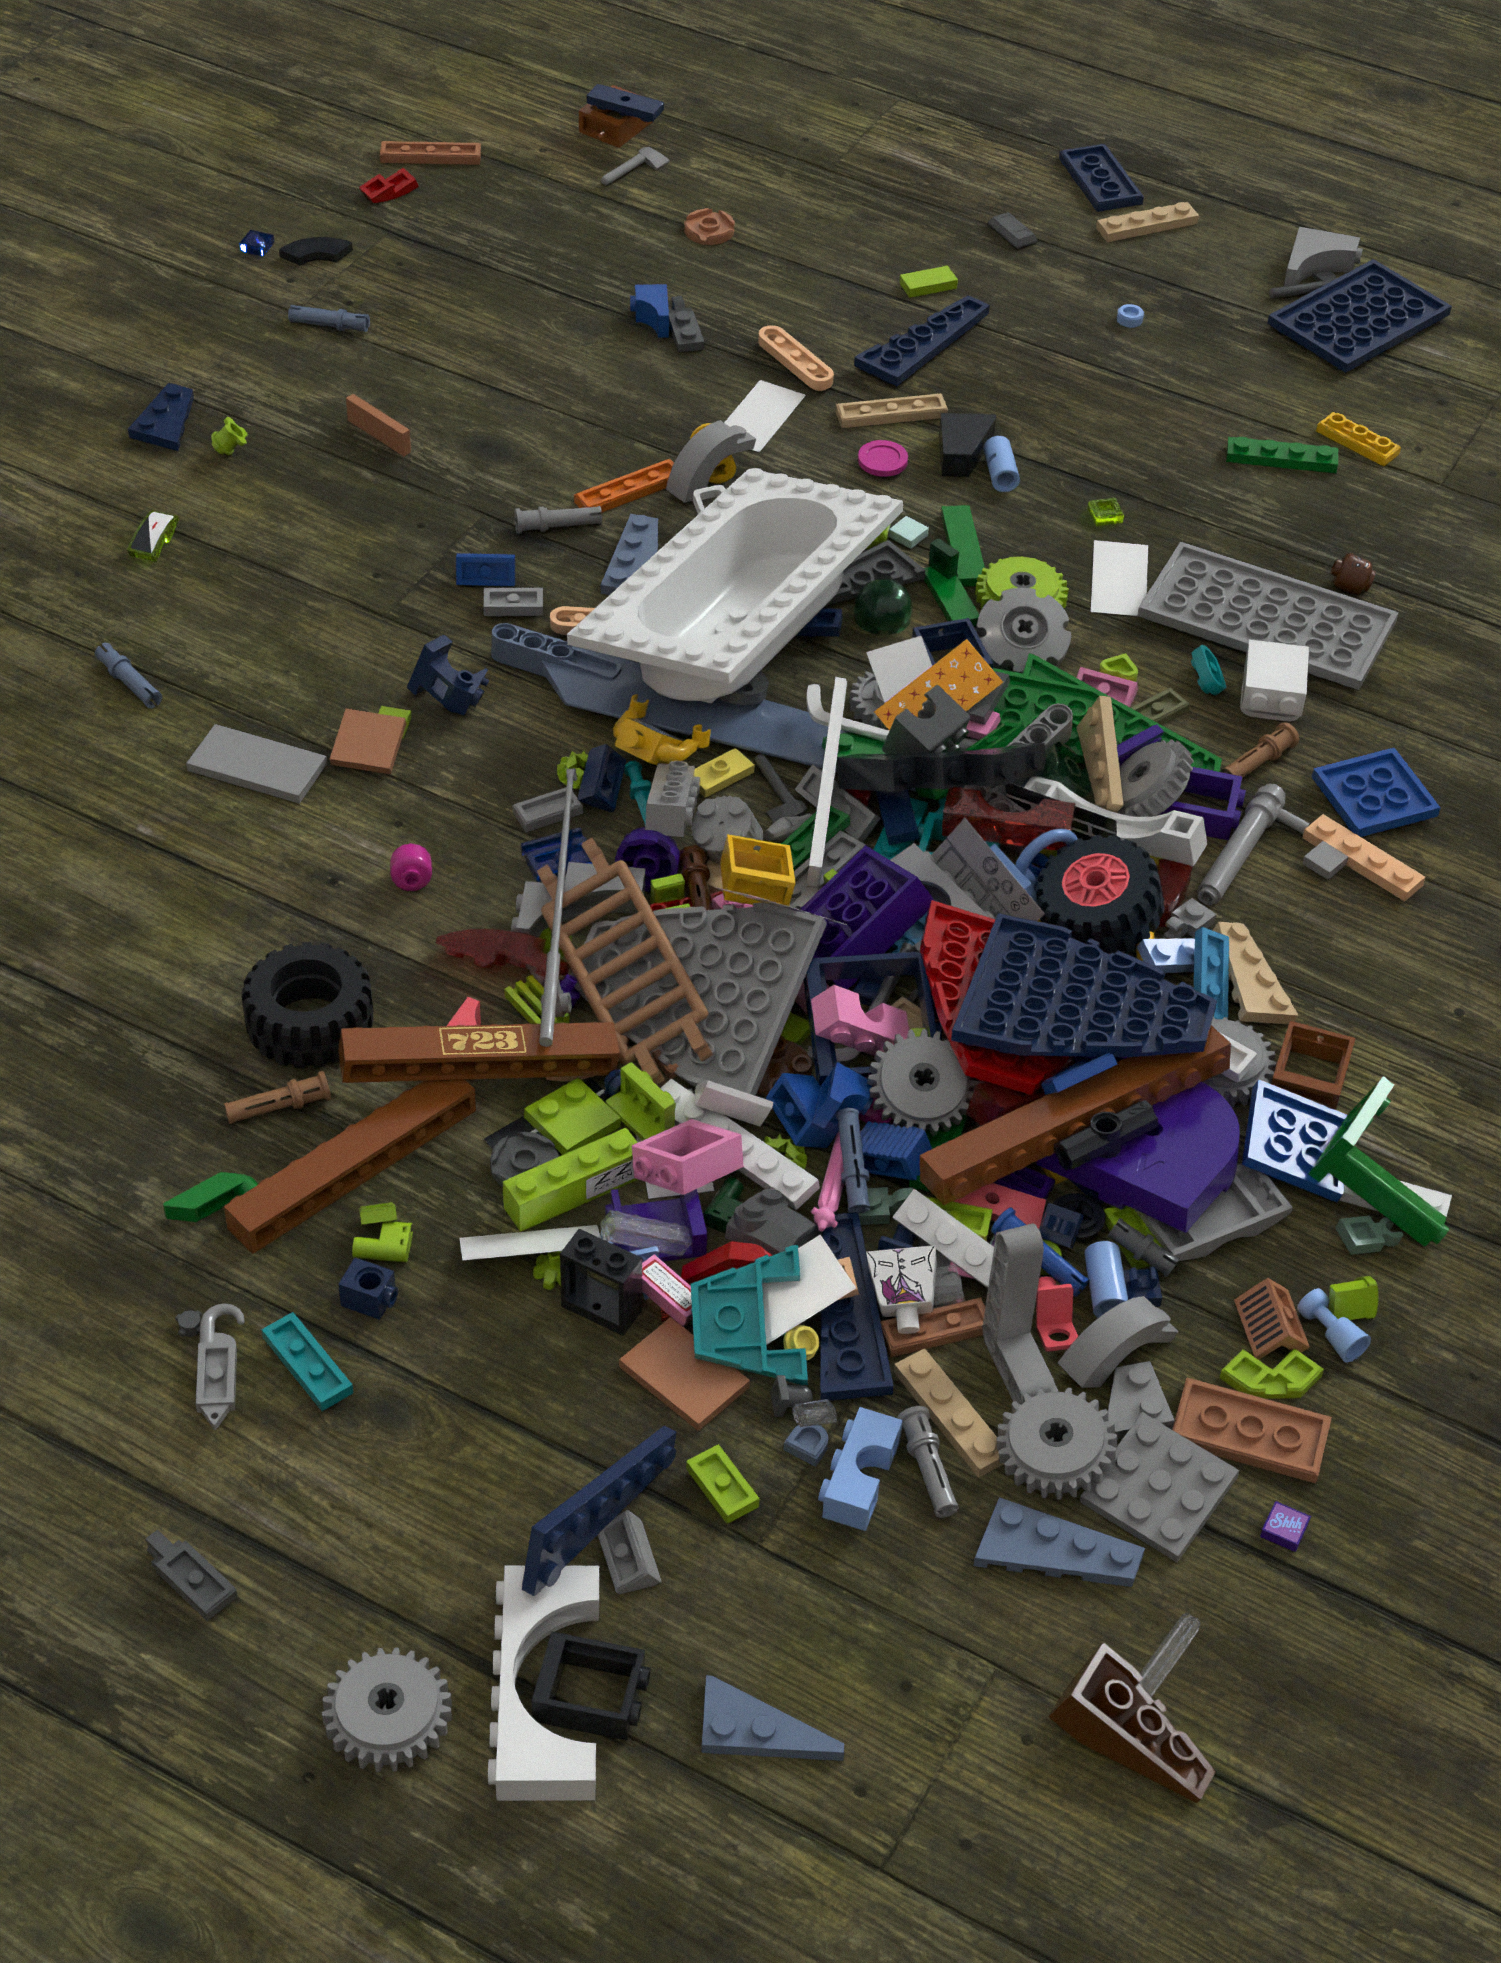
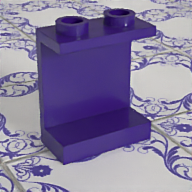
M618 1189L611 1190V1204L605 1205L607 1225H614L615 1232H611V1239L614 1245L629 1252L657 1246L659 1250L658 1258L663 1262L701 1257L707 1254V1230L697 1189L685 1195L680 1194L678 1199L621 1206Z

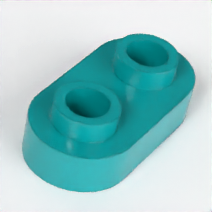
M1200 645L1192 651L1193 659H1191V664L1198 672L1199 679L1197 682L1200 688L1206 694L1211 693L1216 696L1225 690L1227 686L1216 657L1208 647Z

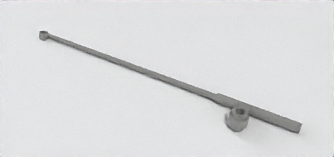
M575 768L566 770L567 787L550 952L547 954L544 994L541 996L542 1015L539 1043L545 1047L553 1043L555 1017H564L565 1013H571L572 1010L570 993H563L558 979L560 967V953H558L572 789L573 781L577 780Z

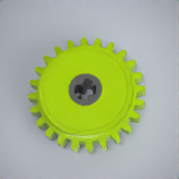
M1009 557L1003 560L998 559L997 563H989V569L983 568L982 574L978 575L975 595H977L976 601L981 603L980 608L982 610L983 606L990 599L1000 601L1002 591L1012 588H1031L1036 590L1035 594L1037 597L1045 598L1047 595H1050L1065 608L1069 590L1067 588V580H1062L1063 574L1056 573L1055 567H1050L1046 564L1047 562H1042L1035 558Z

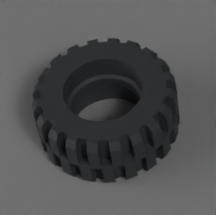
M302 942V945L299 946L289 944L283 946L281 951H271L265 956V960L260 959L252 967V971L247 974L244 980V987L242 988L245 1026L251 1043L255 1048L260 1049V1053L269 1059L274 1057L276 1063L284 1066L290 1063L294 1064L295 1068L305 1069L306 1065H314V1068L324 1067V1063L332 1062V1064L339 1062L338 1050L341 1029L356 1027L372 1028L373 1026L372 989L367 970L362 967V963L353 955L349 957V952L339 947L333 949L330 944L322 942L320 945H312V942ZM306 998H320L332 1002L321 1009L308 1012L293 1011L285 1008L292 1002Z

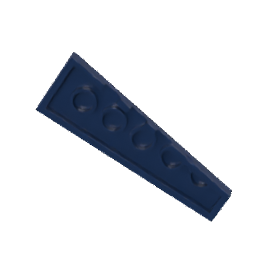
M968 295L942 309V311L927 317L926 323L921 325L914 324L908 327L907 333L901 336L895 334L890 337L887 344L883 346L877 344L858 354L854 358V366L889 384L898 386L989 314L990 305Z
M858 1212L835 1214V1221L838 1222L835 1228L829 1227L822 1231V1238L837 1260L850 1257L859 1295L837 1300L821 1310L820 1401L893 1395V1381L873 1283L868 1268Z
M663 1426L532 1526L521 1590L535 1596L545 1586L551 1587L557 1582L561 1570L664 1469H667L672 1464L676 1456V1449L674 1448L676 1431Z

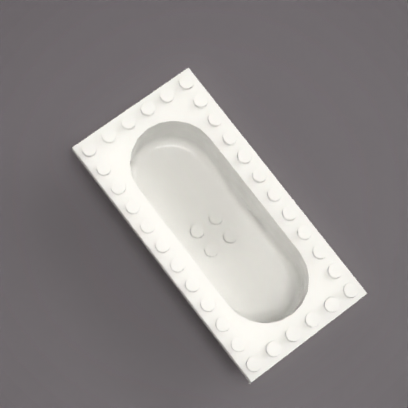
M758 468L748 469L567 633V645L640 662L643 681L658 694L676 700L703 701L712 704L717 698L732 694L748 684L836 595L843 581V571L903 512V501L893 499L887 495L878 496L865 493L863 490L840 488L835 484L816 483L811 479H797L782 473H768Z

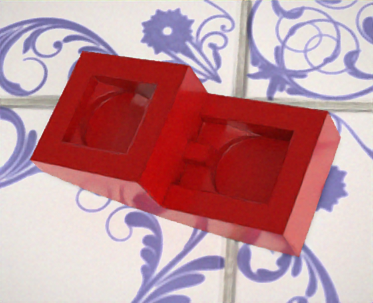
M402 168L387 179L378 174L360 186L359 189L370 201L378 203L401 197L419 186L416 179Z

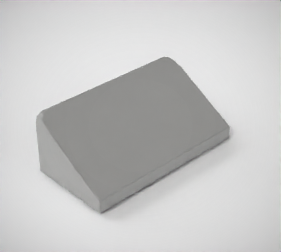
M626 1510L616 1516L598 1534L615 1591L618 1594L661 1583L643 1523L639 1517Z

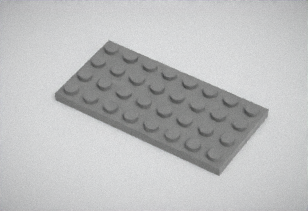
M1180 542L1140 604L1137 616L1247 652L1249 639L1309 647L1308 673L1359 690L1392 631L1399 612Z

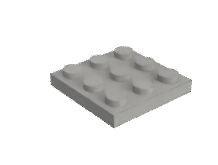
M1142 1412L1116 1447V1459L1111 1461L1110 1473L1103 1472V1482L1101 1484L1092 1480L1091 1491H1084L1082 1493L1080 1503L1178 1563L1238 1478L1239 1470Z

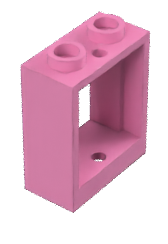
M690 1119L632 1145L634 1178L683 1195L744 1167L741 1134L694 1119Z

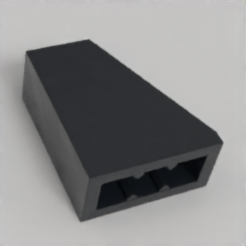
M941 413L939 428L941 476L969 477L984 455L983 446L989 438L994 437L996 414Z

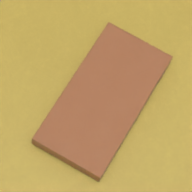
M1186 1378L1172 1430L1215 1456L1316 1483L1332 1417Z

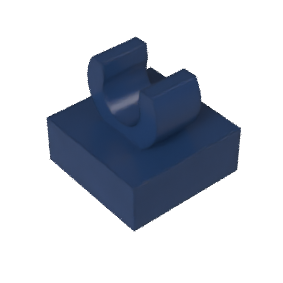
M1048 1203L1039 1228L1041 1237L1073 1249L1084 1215Z
M1136 1267L1130 1270H1123L1128 1300L1144 1296L1155 1307L1161 1306L1162 1294L1158 1271L1155 1267L1145 1270H1136Z

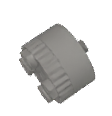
M722 796L715 799H705L698 805V811L693 817L694 821L692 822V836L696 844L706 852V859L708 861L710 859L720 864L727 834L763 841V830L747 804L739 797ZM755 846L753 849L759 850L761 847Z

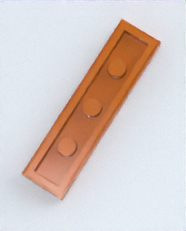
M667 459L574 494V503L579 508L600 506L601 511L605 512L663 490L667 486L674 462L671 459Z

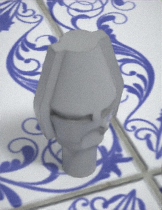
M808 813L800 817H781L765 831L763 839H766L768 842H784L812 815Z

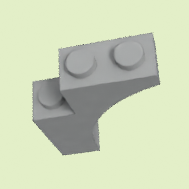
M568 862L564 892L597 874L593 864ZM629 867L645 896V869ZM619 876L563 908L561 923L564 924L623 890L625 887ZM526 881L523 894L517 895L516 913H519V917H513L511 936L517 937L518 951L530 952L534 945L551 931L541 912L542 906L552 900L543 883ZM632 900L609 913L636 914L638 911Z

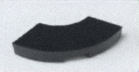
M313 237L297 240L279 249V256L299 266L315 260L338 262L350 253L353 247L352 242L332 237Z

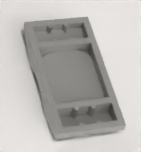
M1241 1163L1237 1165L1235 1178L1227 1192L1222 1191L1187 1233L1137 1210L1135 1211L1161 1246L1174 1256L1179 1257V1261L1206 1257L1224 1243L1238 1237L1257 1236L1292 1212L1293 1207L1266 1174L1246 1167Z

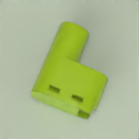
M384 1221L379 1239L355 1237L352 1249L353 1258L407 1263L413 1232H411L412 1223Z

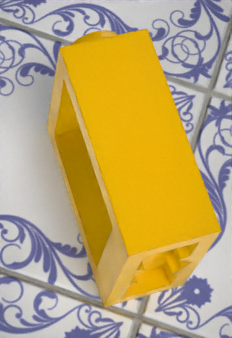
M727 834L720 860L723 889L757 896L789 906L795 887L790 845ZM755 846L761 847L759 850L753 849ZM723 890L724 900L750 905L762 903Z

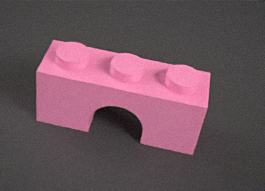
M836 985L831 986L811 999L817 1036L875 1056L877 1050L884 1052L883 1046L886 1041L894 1045L896 1034H900L903 1039H907L909 1025L906 1011L881 1003L864 1014L860 1005L859 994Z

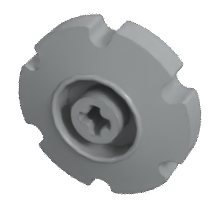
M1012 588L1001 592L1000 601L990 599L983 606L978 617L976 632L982 636L980 640L993 662V669L1006 668L1013 672L1024 673L1029 653L1040 657L1056 667L1060 665L1067 654L1071 641V632L1065 630L1069 622L1066 611L1053 597L1047 595L1045 598H1039L1035 594L1036 590L1031 588Z

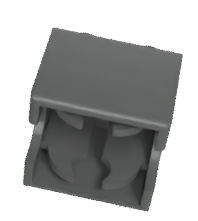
M936 685L924 694L928 699L922 703L924 708L918 712V717L914 716L908 709H905L895 717L882 746V751L885 754L960 751L961 747L958 744L969 733L966 727L971 717L939 685Z

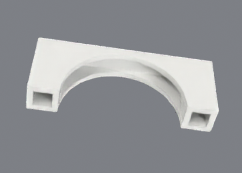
M505 1566L504 1581H497L496 1605H503V1615H495V1640L502 1641L501 1650H494L493 1675H500V1686H492L491 1709L492 1711H498V1722H490V1747H497L496 1759H489L488 1785H496L497 1801L595 1800L596 1743L570 1740L554 1734L541 1726L523 1707L515 1689V1682L521 1664L528 1653L542 1639L550 1635L551 1632L576 1623L599 1621V1566H565L561 1570L557 1582L551 1587L545 1586L535 1596L521 1590L525 1566Z

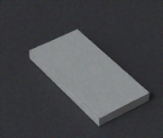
M215 724L186 765L189 772L300 804L327 765V757Z

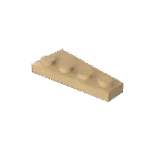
M1218 922L1212 931L1229 937V980L1234 985V989L1231 992L1233 1000L1240 1004L1241 1009L1238 1012L1240 1021L1289 1024V1021L1295 1022L1299 1016L1263 957V953L1251 937L1247 927L1237 922Z

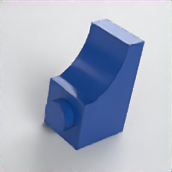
M667 284L635 285V295H630V312H635L636 322H642L651 326L656 331L658 338H669Z
M837 1062L820 1086L812 1122L825 1129L830 1121L838 1120L836 1117L837 1112L845 1108L857 1109L860 1114L865 1115L873 1102L869 1092L872 1086L867 1084V1078Z

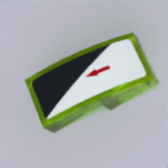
M151 510L137 528L127 548L129 555L157 562L164 542L170 543L179 517Z

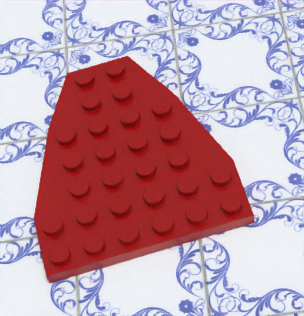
M931 900L926 916L920 952L939 1021L964 1074L980 1081L990 1082L1013 1091L1032 1095L1042 1087V1081L1056 1075L1071 1062L1074 1056L1015 1055L951 1041L952 1029L995 919Z

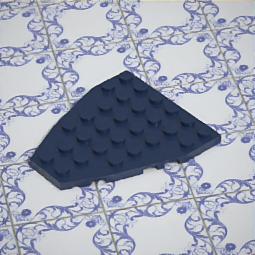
M998 913L952 1029L951 1041L964 1043L969 1046H979L997 1050L1001 1053L1024 1056L1100 1057L1107 1053H1113L1114 1057H1139L1204 1052L1217 1000L1205 993L1197 992L1192 986L1183 981L1179 985L1170 983L1164 979L1165 971L1123 952L1117 951L1115 954L1105 953L1099 948L1100 942L1089 939L1087 944L1071 938L1072 930L1065 927Z

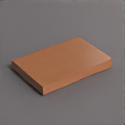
M671 1317L619 1359V1367L697 1431H700L750 1388V1380L736 1368L696 1359L694 1335Z

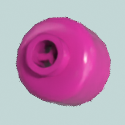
M411 843L398 847L393 852L390 860L392 881L397 887L405 891H417L424 888L430 882L432 876V860L428 851L420 845Z

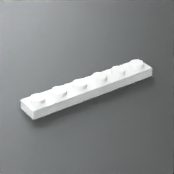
M670 1079L660 1088L663 1092L667 1091L675 1100V1126L694 1119L741 1134L744 1167L738 1170L764 1189L780 1191L782 1197L788 1200V1205L793 1209L797 1210L820 1189L817 1178L727 1116L695 1106V1094L673 1079Z

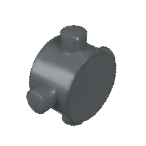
M190 1310L183 1312L181 1315L178 1314L175 1318L179 1323L180 1330L178 1335L181 1337L198 1335L200 1333V1317L202 1313L198 1310L196 1312Z

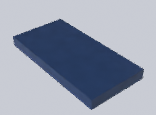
M1105 144L1061 150L1059 152V160L1097 212L1143 204L1144 196Z

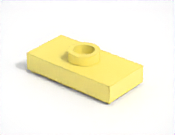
M736 748L695 768V776L700 777L699 793L705 798L754 773V764Z

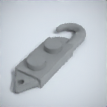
M225 1303L215 1305L203 1314L200 1322V1340L198 1343L197 1413H202L214 1430L219 1427L229 1411H235L237 1368L236 1341L230 1335L215 1333V1321L221 1315L230 1314L237 1319L239 1325H243L245 1322L244 1314L239 1308Z

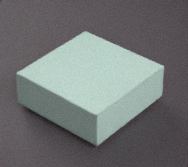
M905 516L889 529L888 537L912 549L928 536L929 527Z

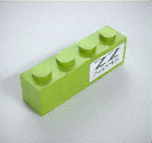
M623 1128L502 1181L505 1211L519 1231L522 1232L610 1193L612 1189H618L639 1180L634 1178L632 1145L638 1142L627 1128Z

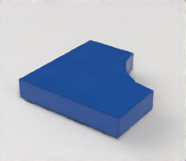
M1107 1053L1100 1057L1085 1058L1042 1081L1041 1086L1045 1095L1058 1093L1118 1064L1113 1053Z

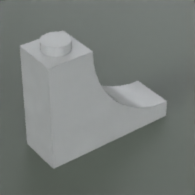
M1299 227L1287 267L1284 286L1298 285L1302 280L1316 272L1331 270L1332 272L1348 273L1352 271L1355 263L1360 264L1363 249L1358 248L1360 237Z

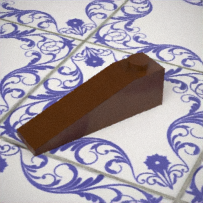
M1102 1643L1064 1690L1048 1717L1079 1743L1195 1803L1199 1802L1216 1771L1188 1735L1174 1728L1164 1715L1167 1708L1160 1699L1154 1701L1140 1684L1143 1678L1135 1667L1105 1643Z

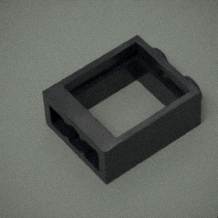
M578 1229L560 1253L561 1307L624 1336L642 1312V1257L582 1229ZM587 1270L619 1284V1291L589 1278ZM599 1306L600 1309L594 1310L593 1307Z
M551 1632L532 1698V1718L542 1724L627 1741L630 1726L637 1727L641 1715L642 1702L637 1701L639 1691H647L650 1680L651 1667L645 1666V1650ZM565 1664L629 1676L621 1712L616 1713L556 1701L555 1698Z

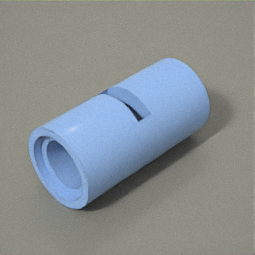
M1004 436L991 437L985 442L983 451L992 485L999 492H1010L1020 482L1010 441Z
M1110 1241L1095 1242L1089 1245L1084 1252L1087 1275L1090 1280L1089 1287L1093 1312L1097 1318L1118 1304L1128 1300L1120 1248L1117 1244Z

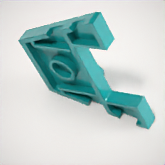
M798 1245L786 1247L785 1251L770 1257L765 1255L757 1258L754 1263L736 1270L731 1268L691 1283L694 1353L696 1359L776 1378L777 1375H785L788 1382L808 1385L806 1348L767 1350L762 1284L800 1281Z

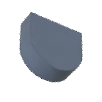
M813 1422L801 1423L793 1429L785 1440L783 1450L816 1467L827 1451L828 1434L819 1424Z

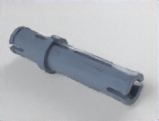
M291 305L288 312L289 322L337 328L339 331L352 329L367 332L370 326L368 314L350 313L345 309L332 311Z
M102 643L107 652L100 646L97 647L95 657L108 668L109 674L113 678L120 679L148 708L155 707L150 699L157 705L160 704L162 694L132 667L130 660L126 656L120 655L109 643Z
M845 1108L839 1110L836 1114L844 1171L841 1173V1180L846 1185L848 1212H858L860 1214L870 1210L866 1183L869 1181V1171L864 1167L858 1119L859 1112L854 1108Z

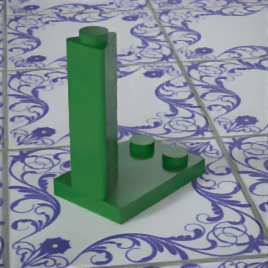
M1383 1076L1348 1113L1308 1174L1320 1182L1330 1173L1425 1247L1430 1241L1437 1245L1450 1229L1445 1225L1447 1217L1354 1146L1373 1121V1116H1380L1391 1102L1387 1095L1394 1084Z

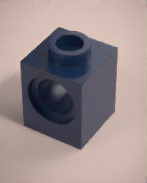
M356 1257L338 1284L342 1307L379 1320L387 1307H393L398 1296V1287L395 1286L393 1270Z

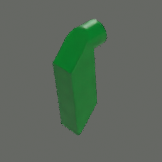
M220 1172L164 1202L165 1217L172 1220L198 1222L229 1204L233 1198L241 1196L256 1187L258 1183L252 1177L244 1174Z

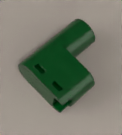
M728 1177L703 1213L705 1225L724 1234L736 1207L742 1204V1202L737 1200L742 1194L744 1186L738 1179Z

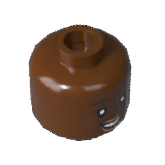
M1347 553L1342 560L1338 558L1335 560L1330 575L1334 576L1333 584L1336 588L1353 595H1359L1363 591L1367 592L1376 571L1372 569L1371 561L1353 553Z

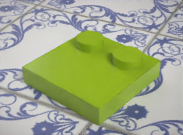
M579 1077L524 1108V1118L544 1137L551 1140L555 1148L562 1155L601 1139L621 1127V1117Z

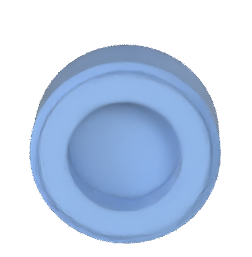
M1123 305L1118 309L1117 322L1125 327H1138L1143 323L1144 311L1137 305Z

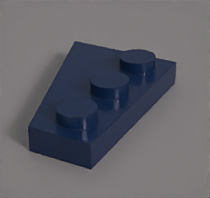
M168 383L128 428L129 438L179 451L180 438L185 431L184 424L189 417L194 400L193 389Z

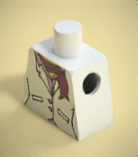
M935 1245L866 1252L868 1268L882 1317L896 1316L897 1329L901 1334L918 1332L920 1330L918 1314L933 1312L937 1266Z

